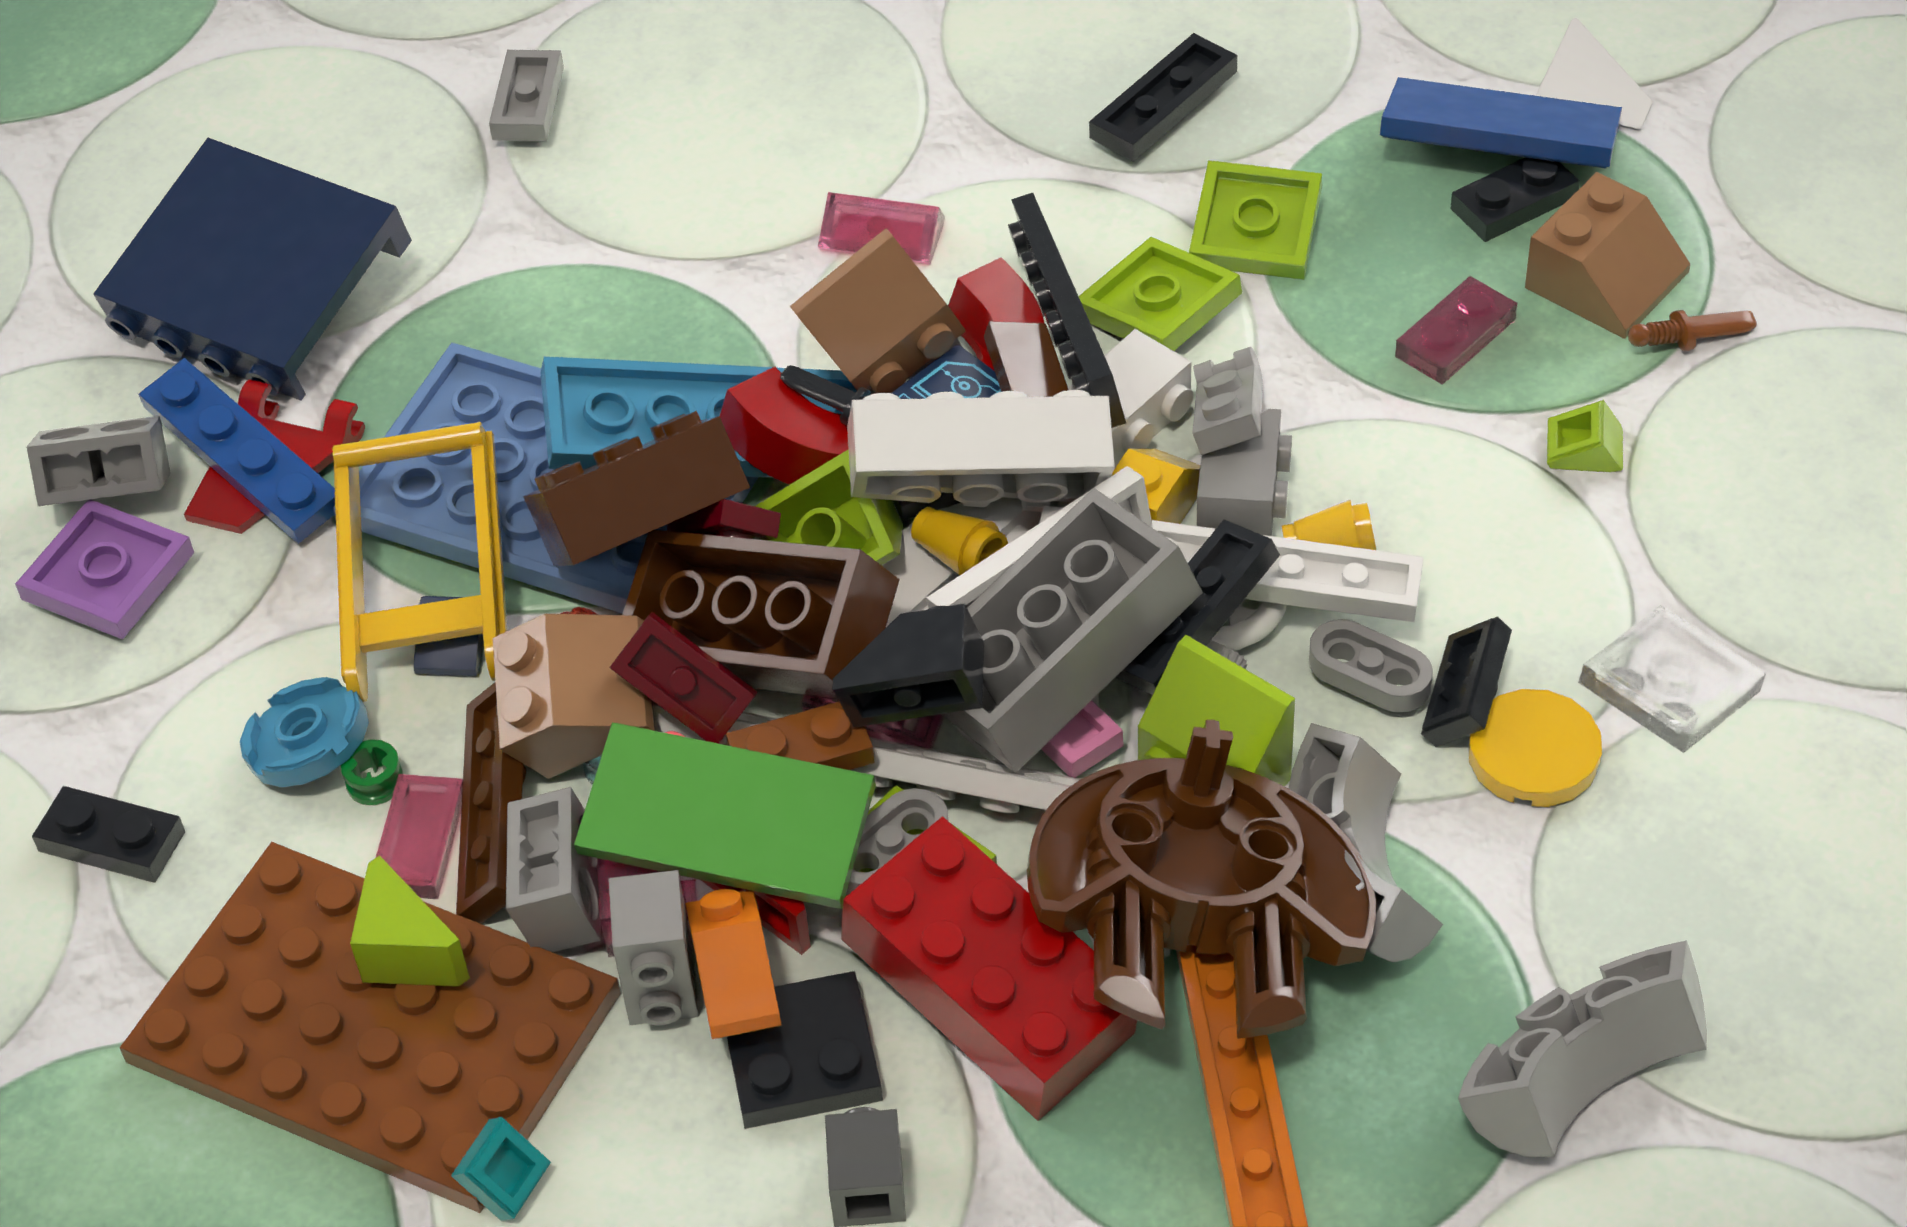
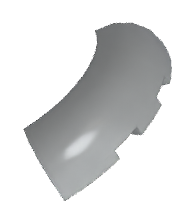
M1311 723L1300 746L1288 789L1304 797L1333 820L1348 836L1363 861L1361 859L1360 861L1374 890L1376 899V920L1367 952L1390 962L1411 959L1431 943L1443 924L1403 889L1397 887L1388 865L1385 846L1386 819L1401 773L1361 737ZM1345 850L1346 863L1361 880L1355 886L1359 891L1364 888L1361 872L1352 856Z
M1687 940L1638 952L1600 966L1599 969L1603 979L1571 995L1558 987L1518 1014L1515 1018L1519 1029L1500 1047L1488 1043L1472 1064L1463 1081L1458 1100L1463 1112L1476 1132L1499 1149L1524 1157H1555L1557 1146L1569 1124L1583 1108L1602 1092L1626 1077L1651 1065L1688 1053L1707 1050L1704 1003L1698 975Z

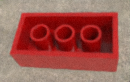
M943 816L843 899L841 940L1037 1121L1045 1116L1135 1034L1138 1020L1094 1000V950L1074 932L1061 933L1039 922L1032 906L1029 892Z

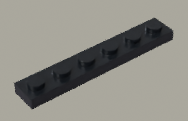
M1034 193L1011 199L1017 221L1008 224L1009 233L1017 256L1021 258L1030 287L1033 286L1042 315L1046 318L1054 345L1059 349L1066 374L1072 380L1074 390L1086 391L1090 396H1109L1111 428L1126 424L1113 374Z

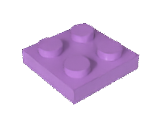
M90 499L83 504L15 585L21 600L123 640L192 557L194 550L190 538L186 535Z

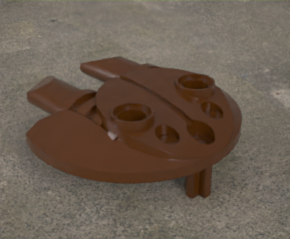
M1206 720L1204 728H1193L1186 759L1153 758L1117 764L1092 773L1063 791L1043 813L1035 829L1028 855V891L1039 922L1061 933L1087 929L1089 935L1094 939V1000L1130 1018L1162 1030L1165 1026L1164 948L1186 952L1188 945L1196 946V953L1217 955L1230 953L1234 957L1237 1038L1268 1035L1301 1026L1307 1019L1303 959L1306 956L1333 966L1364 960L1376 920L1375 893L1361 864L1360 859L1363 861L1361 855L1338 825L1318 807L1287 787L1264 776L1226 765L1233 733L1232 731L1220 730L1219 721ZM1345 850L1352 856L1361 872L1364 888L1359 891L1355 886L1361 880L1346 863Z

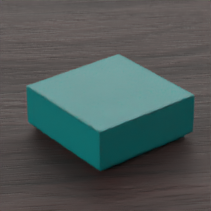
M498 1117L487 1121L451 1177L470 1194L477 1197V1200L499 1220L505 1221L516 1217L551 1161L505 1119Z

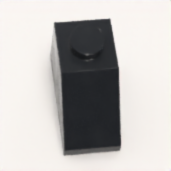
M965 603L952 606H934L927 610L903 613L894 619L833 678L832 690L854 728L982 708L984 641Z

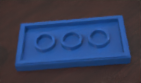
M1398 77L1382 115L1380 136L1397 140L1606 168L1610 166L1622 107Z

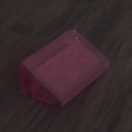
M828 192L818 248L820 250L855 254L887 228L913 262L931 264L943 229L945 216L938 206Z

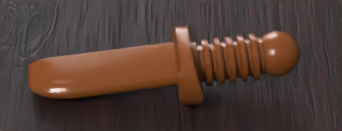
M1676 310L1671 312L1669 320L1648 322L1646 325L1640 323L1633 325L1628 332V340L1636 347H1643L1647 344L1649 346L1677 343L1682 351H1690L1696 347V339L1746 333L1753 330L1757 326V322L1751 311L1688 317L1684 310Z

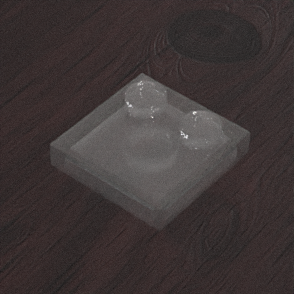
M1660 605L1585 662L1578 683L1682 753H1685L1761 691L1766 673Z

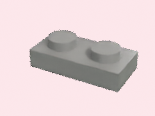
M507 49L489 121L492 140L547 141L564 69L561 50Z

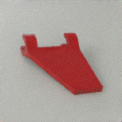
M249 379L240 391L238 405L317 473L334 461L332 451L334 445L359 442L365 430L364 422L353 420L358 410L356 403L334 399L328 407L323 431L276 421L275 418L279 411V404L266 400L272 389L270 384ZM209 466L184 516L188 522L242 534L264 517L265 514Z

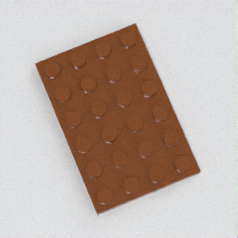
M271 842L120 1046L125 1062L481 1213L485 1206L477 1200V1197L470 1194L451 1177L452 1173L489 1119L502 1117L528 1140L620 996L621 991L618 978L543 948L530 947L528 942L424 902L459 939L470 979L460 986L363 983L350 942L365 878Z

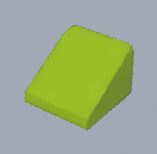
M1604 400L1548 418L1547 464L1551 469L1618 472L1623 470V428Z

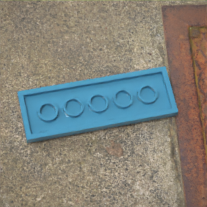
M544 356L540 374L549 469H556L566 464L571 465L580 461L583 470L596 465L592 453L621 440L631 439L639 436L642 444L652 441L654 438L650 431L651 427L682 414L686 415L697 411L701 420L720 416L727 389L773 367ZM776 367L781 373L785 369ZM803 369L853 392H857V389L841 370ZM803 395L823 409L842 414V411ZM735 451L745 476L771 477L754 467Z

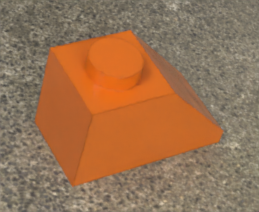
M720 889L707 893L700 900L685 903L712 1039L781 1026L779 1008L754 892L752 890L738 892L733 889Z

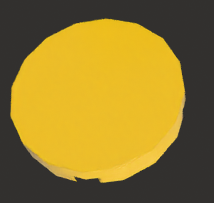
M1520 689L1498 695L1493 699L1485 729L1469 735V764L1478 781L1497 797L1513 803L1515 797L1522 800H1532L1531 806L1550 807L1571 801L1591 786L1601 762V732L1591 714L1573 699L1549 690Z

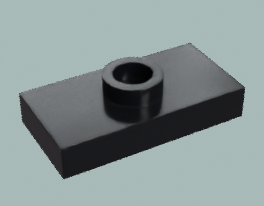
M1498 616L1448 636L1421 735L1435 747L1481 731L1486 727L1493 698L1498 690V680L1512 629Z

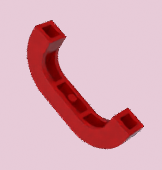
M1002 257L957 278L948 306L966 330L961 336L971 346L977 358L994 370L984 340V334L989 321L1044 323L1040 306L1027 284ZM773 367L727 389L720 418L733 449L741 457L765 474L790 485L848 450L847 426L840 422L841 414L823 409L809 401L801 393L789 388L780 378L781 372L776 367Z

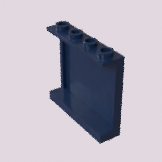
M208 137L93 295L106 315V324L121 337L134 340L137 336L154 343L161 351L171 357L181 358L183 355L200 361L206 368L217 375L228 377L230 374H234L246 380L250 379L267 383L272 387L269 395L276 396L279 392L302 401L306 393L295 375L296 371L378 253L382 251L400 258L412 239L395 205Z

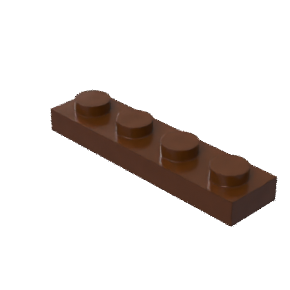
M495 682L467 704L456 914L480 924L506 907L508 803L522 799V785L526 777L525 765L501 751L499 747Z

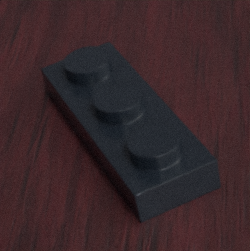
M1195 33L1191 34L1089 121V138L1134 162L1237 72L1238 55Z
M1224 519L1188 562L1203 593L1129 663L1116 678L1153 695L1178 642L1185 635H1188L1207 646L1278 559L1280 553L1273 540Z

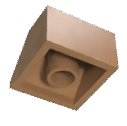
M1596 172L1531 236L1525 288L1625 339L1630 328L1641 323L1689 273L1690 262L1647 196Z
M887 228L789 306L857 391L860 387L869 389L871 394L892 393L931 359L946 353L954 340L966 332L947 303Z
M543 614L494 637L493 652L500 750L549 779L601 756L612 722L654 731L652 700L609 668L644 620L638 616Z

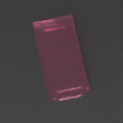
M398 775L376 857L380 855L420 898H439L461 814L463 779Z

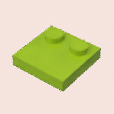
M1208 160L1189 253L1230 271L1304 280L1322 190V173Z
M1149 237L1080 294L1079 299L1090 324L1123 339L1134 329H1137L1165 347L1175 351L1241 295L1242 287L1239 274L1156 238Z

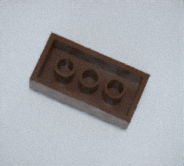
M653 530L647 534L622 615L638 616L645 621L648 615L653 612L752 688L837 699L832 690L833 678L886 628L900 579L861 549Z

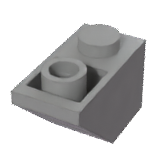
M1268 409L1261 413L1260 436L1201 456L1197 492V526L1216 529L1225 519L1261 535L1272 536L1273 518L1286 517L1288 481H1277L1278 472H1290L1292 435H1280L1281 409Z

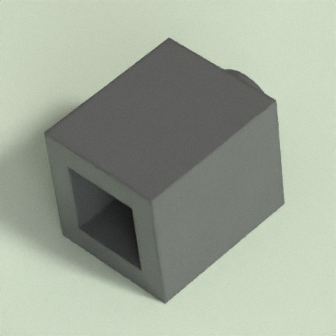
M858 1107L841 1114L825 1115L828 1185L834 1227L905 1222L903 1167L897 1109L877 1110L871 1107Z

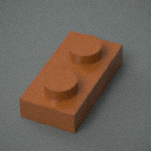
M840 702L726 733L728 746L846 770H853L875 763L873 745L865 726L854 728Z

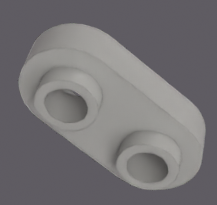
M1343 619L1328 621L1320 625L1310 638L1309 665L1312 672L1320 680L1392 712L1412 711L1422 706L1428 700L1431 693L1433 668L1430 660L1421 651L1357 622ZM1337 659H1345V660H1347L1348 662H1345V663H1344V662H1342V661H1340V660H1337Z
M925 789L902 790L892 795L867 815L846 895L850 894L920 835H911L906 833L911 829H922L925 831L942 816L948 820L946 804L938 795ZM864 868L874 869L871 872H858Z

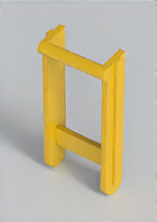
M476 422L334 445L332 451L334 459L341 676L346 684L347 691H357L363 702L367 701V652L483 634L489 675L491 680L495 681L493 638L508 630L493 432L485 431L482 423ZM471 449L481 595L365 613L359 467Z

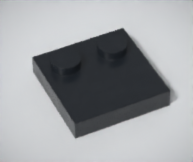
M855 971L775 986L774 989L782 1025L727 1036L744 1129L883 1101L881 1082Z

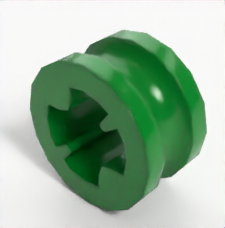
M370 739L362 741L351 757L340 765L347 793L354 801L362 805L375 806L386 803L396 797L402 789L404 776L398 753L391 744L383 740ZM378 767H383L384 772L376 777H372L371 772H367L366 778L361 776V773L368 768H373L374 773H377Z

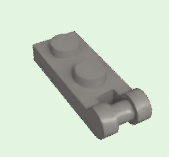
M1251 346L1235 351L1233 353L1234 358L1214 365L1213 361L1209 360L1193 366L1197 388L1192 434L1201 455L1260 436L1263 379L1258 359Z

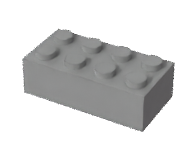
M1091 489L967 607L984 641L982 708L942 715L1014 773H1017L1203 593L1179 546L1097 489Z

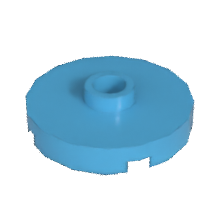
M321 677L297 682L279 690L267 701L271 707L260 718L255 711L248 719L239 741L242 758L251 772L264 784L278 787L307 784L331 773L347 761L362 743L369 724L366 706L357 691H347L346 687L342 686L338 679Z

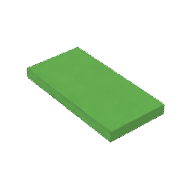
M612 722L574 847L577 854L661 872L678 870L680 876L842 909L843 899L846 896L875 790V778L871 774Z

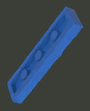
M183 358L138 394L143 407L153 416H160L161 423L296 543H301L335 515L333 510L335 506V488L186 358Z

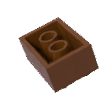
M697 411L686 415L682 414L651 427L650 431L654 438L652 441L642 444L639 436L631 439L621 440L592 453L596 461V465L583 470L579 461L571 465L566 464L534 478L539 490L523 497L553 566L578 564L712 505L721 499L750 488L720 416L701 420Z

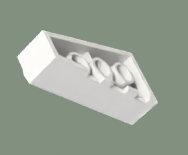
M1067 390L1059 392L1053 397H1027L1026 394L1019 391H1003L992 395L990 398H964L961 394L955 392H940L932 394L926 399H900L897 395L891 393H876L866 396L863 400H852L847 425L851 497L931 503L941 496V492L953 493L954 499L962 502L963 506L987 507L991 502L1001 497L1022 500V510L1042 512L1044 505L1050 506L1051 501L1073 502L1111 477L1115 468L1109 396H1090L1086 391Z

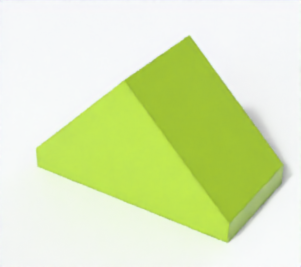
M380 855L370 861L366 870L350 942L362 982L460 986L470 979L461 944L456 935Z

